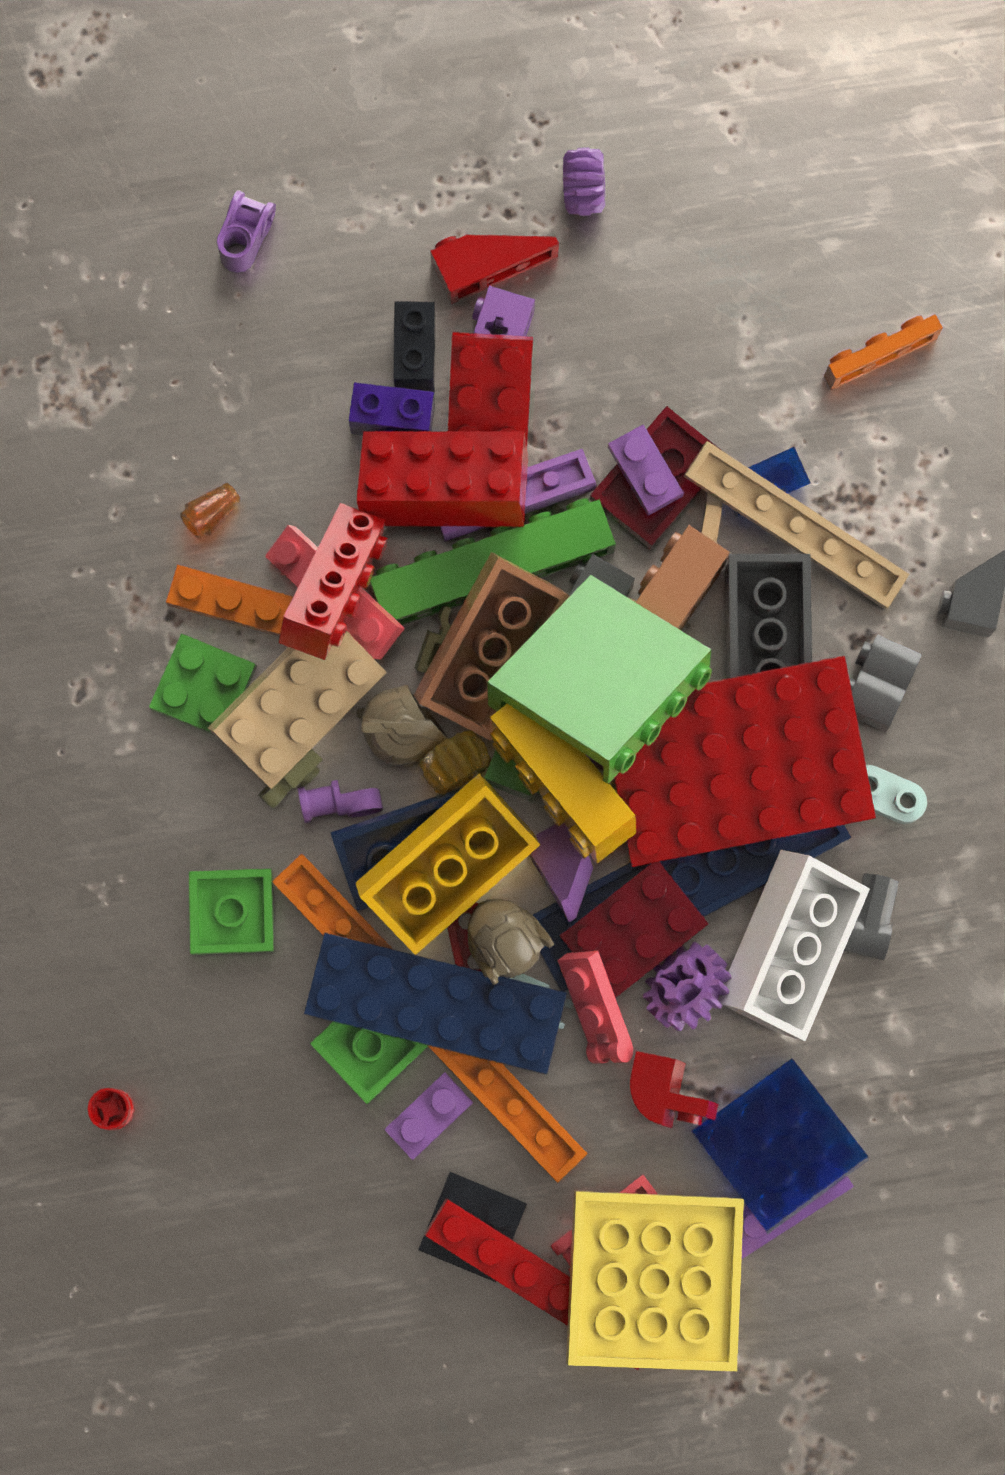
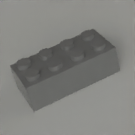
M729 554L725 564L726 679L812 662L811 554Z

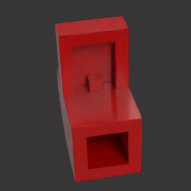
M636 1051L630 1078V1091L635 1106L648 1120L672 1128L675 1112H677V1121L701 1126L703 1118L716 1119L719 1104L679 1094L686 1063L674 1058Z

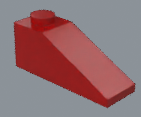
M466 234L460 238L450 236L439 241L435 245V249L430 251L431 264L452 305L488 289L489 286L497 285L558 257L559 242L553 236Z

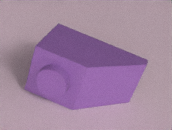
M563 823L559 827L555 824L535 835L540 846L530 854V858L570 922L577 917L593 871V865L589 856L584 859L569 840L571 838L568 832L569 828Z

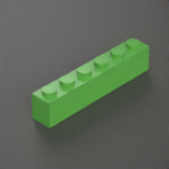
M585 498L568 504L566 506L567 511L551 515L550 511L536 514L528 519L529 524L524 525V527H498L490 532L491 537L475 541L473 537L460 540L452 545L453 550L437 554L435 550L422 553L414 558L415 563L400 568L398 564L384 566L375 571L376 576L372 577L370 583L376 601L403 626L438 614L443 605L451 609L462 606L491 552L537 577L543 578L575 567L580 561L587 563L593 554L599 558L613 554L616 543L600 499L589 502V499Z

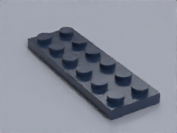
M324 933L304 1014L547 1075L567 993L501 976L498 977V983L493 985L489 978H485L481 971Z

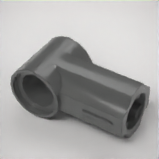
M864 873L861 884L870 890L844 951L884 961L892 935L890 920L899 881L878 874Z

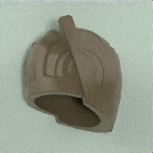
M407 684L380 692L368 701L365 708L357 709V717L361 719V731L367 745L380 760L388 764L404 765L417 762L428 757L451 741L427 708L419 706Z
M489 899L483 901L473 909L469 918L468 946L470 953L485 978L488 977L493 985L498 983V977L502 975L506 978H514L528 971L534 963L538 962L541 949L545 946L551 948L554 945L551 937L530 912L515 905L510 900Z

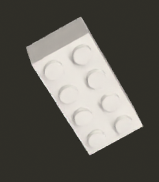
M780 850L729 969L731 979L723 983L730 990L729 994L720 995L718 1001L723 1006L777 1033L806 1041L870 889L809 855Z

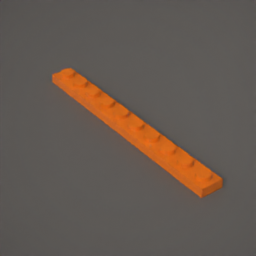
M300 854L272 881L323 936L324 933L394 950L303 854ZM427 1045L557 1183L588 1154L503 1064Z

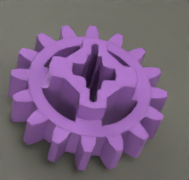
M692 942L689 950L682 945L677 949L676 955H670L665 959V963L662 966L658 964L653 968L656 972L655 977L645 980V983L651 988V990L643 994V998L650 1003L646 1007L647 1010L666 1028L673 1026L677 1031H682L685 1023L692 1029H695L700 1017L709 1021L711 1019L709 1013L711 1008L721 1009L723 1006L718 1001L719 996L727 995L730 991L723 984L731 979V974L725 970L728 965L727 962L707 944L702 948L697 942Z

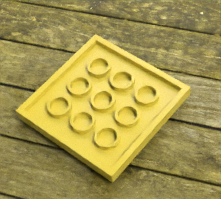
M574 1191L566 1364L573 1366L737 1372L744 1199Z

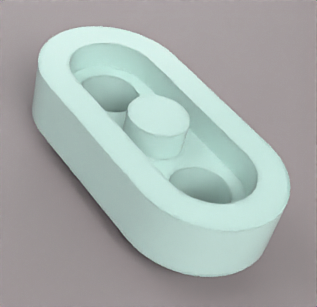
M866 765L868 778L876 783L875 791L871 792L875 813L901 824L912 823L923 815L927 807V797L919 785L879 767ZM906 794L912 797L914 801L912 808H904L900 804L901 795Z

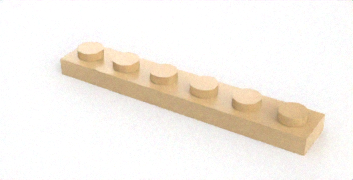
M708 441L703 445L683 476L800 554H811L812 562L884 609L889 608L910 575Z

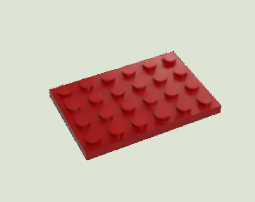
M844 655L707 682L701 690L695 689L687 697L684 708L675 718L670 716L664 722L656 740L649 746L644 744L636 753V758L628 771L624 774L619 772L614 777L617 794L635 814L636 834L627 840L632 867L876 819Z

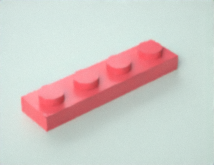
M287 525L265 557L298 587L318 547L296 526ZM360 587L357 594L361 595L357 611L353 618L346 616L343 623L347 624L346 631L374 659L381 660L404 631L405 627Z

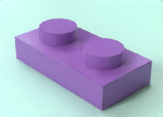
M644 425L608 443L610 453L647 516L683 497L684 492Z
M444 1072L384 1130L414 1160L469 1108L473 1101Z

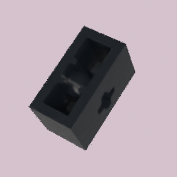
M394 301V387L435 393V302Z

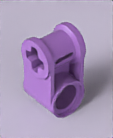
M236 191L217 237L221 263L227 270L240 273L251 268L263 239L268 234L276 212L275 203L268 202L263 204L245 197V193L242 191ZM233 244H242L246 247L244 251L238 254H232L227 251Z

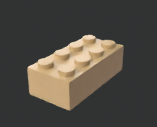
M347 631L339 647L332 645L326 660L288 647L208 729L265 786L272 789L387 672Z

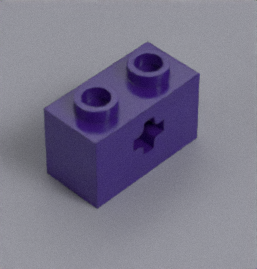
M354 382L349 414L351 434L363 435V431H432L435 409L434 392Z

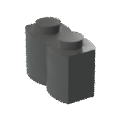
M878 634L872 644L864 642L855 661V664L862 666L856 680L849 677L857 720L887 732L922 654Z

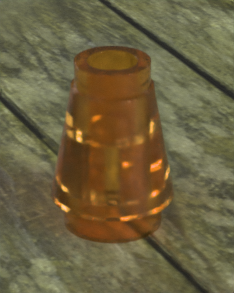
M225 482L223 485L186 503L185 510L180 513V518L187 529L198 539L202 538L205 534L211 536L235 508V505L241 501L240 496L229 483Z

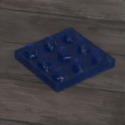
M793 1058L718 1111L715 1120L707 1119L701 1126L699 1125L692 1130L693 1136L737 1195L744 1199V1204L767 1235L869 1161V1156Z

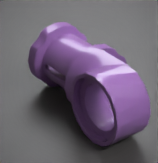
M338 780L331 781L329 786L306 790L304 787L297 788L305 823H310L314 817L337 813L338 816L347 815L349 818L372 815L383 810L381 794L378 788L362 789L341 794Z

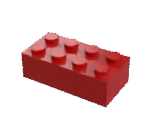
M363 431L356 500L358 509L385 519V526L524 527L528 452L524 431Z

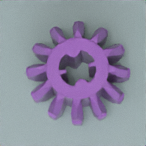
M589 147L568 150L563 157L565 209L569 214H579V216L601 213L605 207L606 198L603 153L600 149H590Z

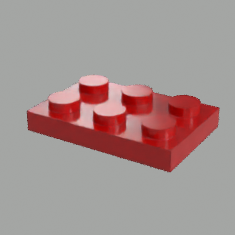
M452 333L448 431H524L527 446L533 337Z

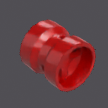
M104 1088L93 1094L89 1100L87 1110L92 1123L100 1129L119 1130L130 1123L134 1116L135 1107L129 1094L123 1090Z

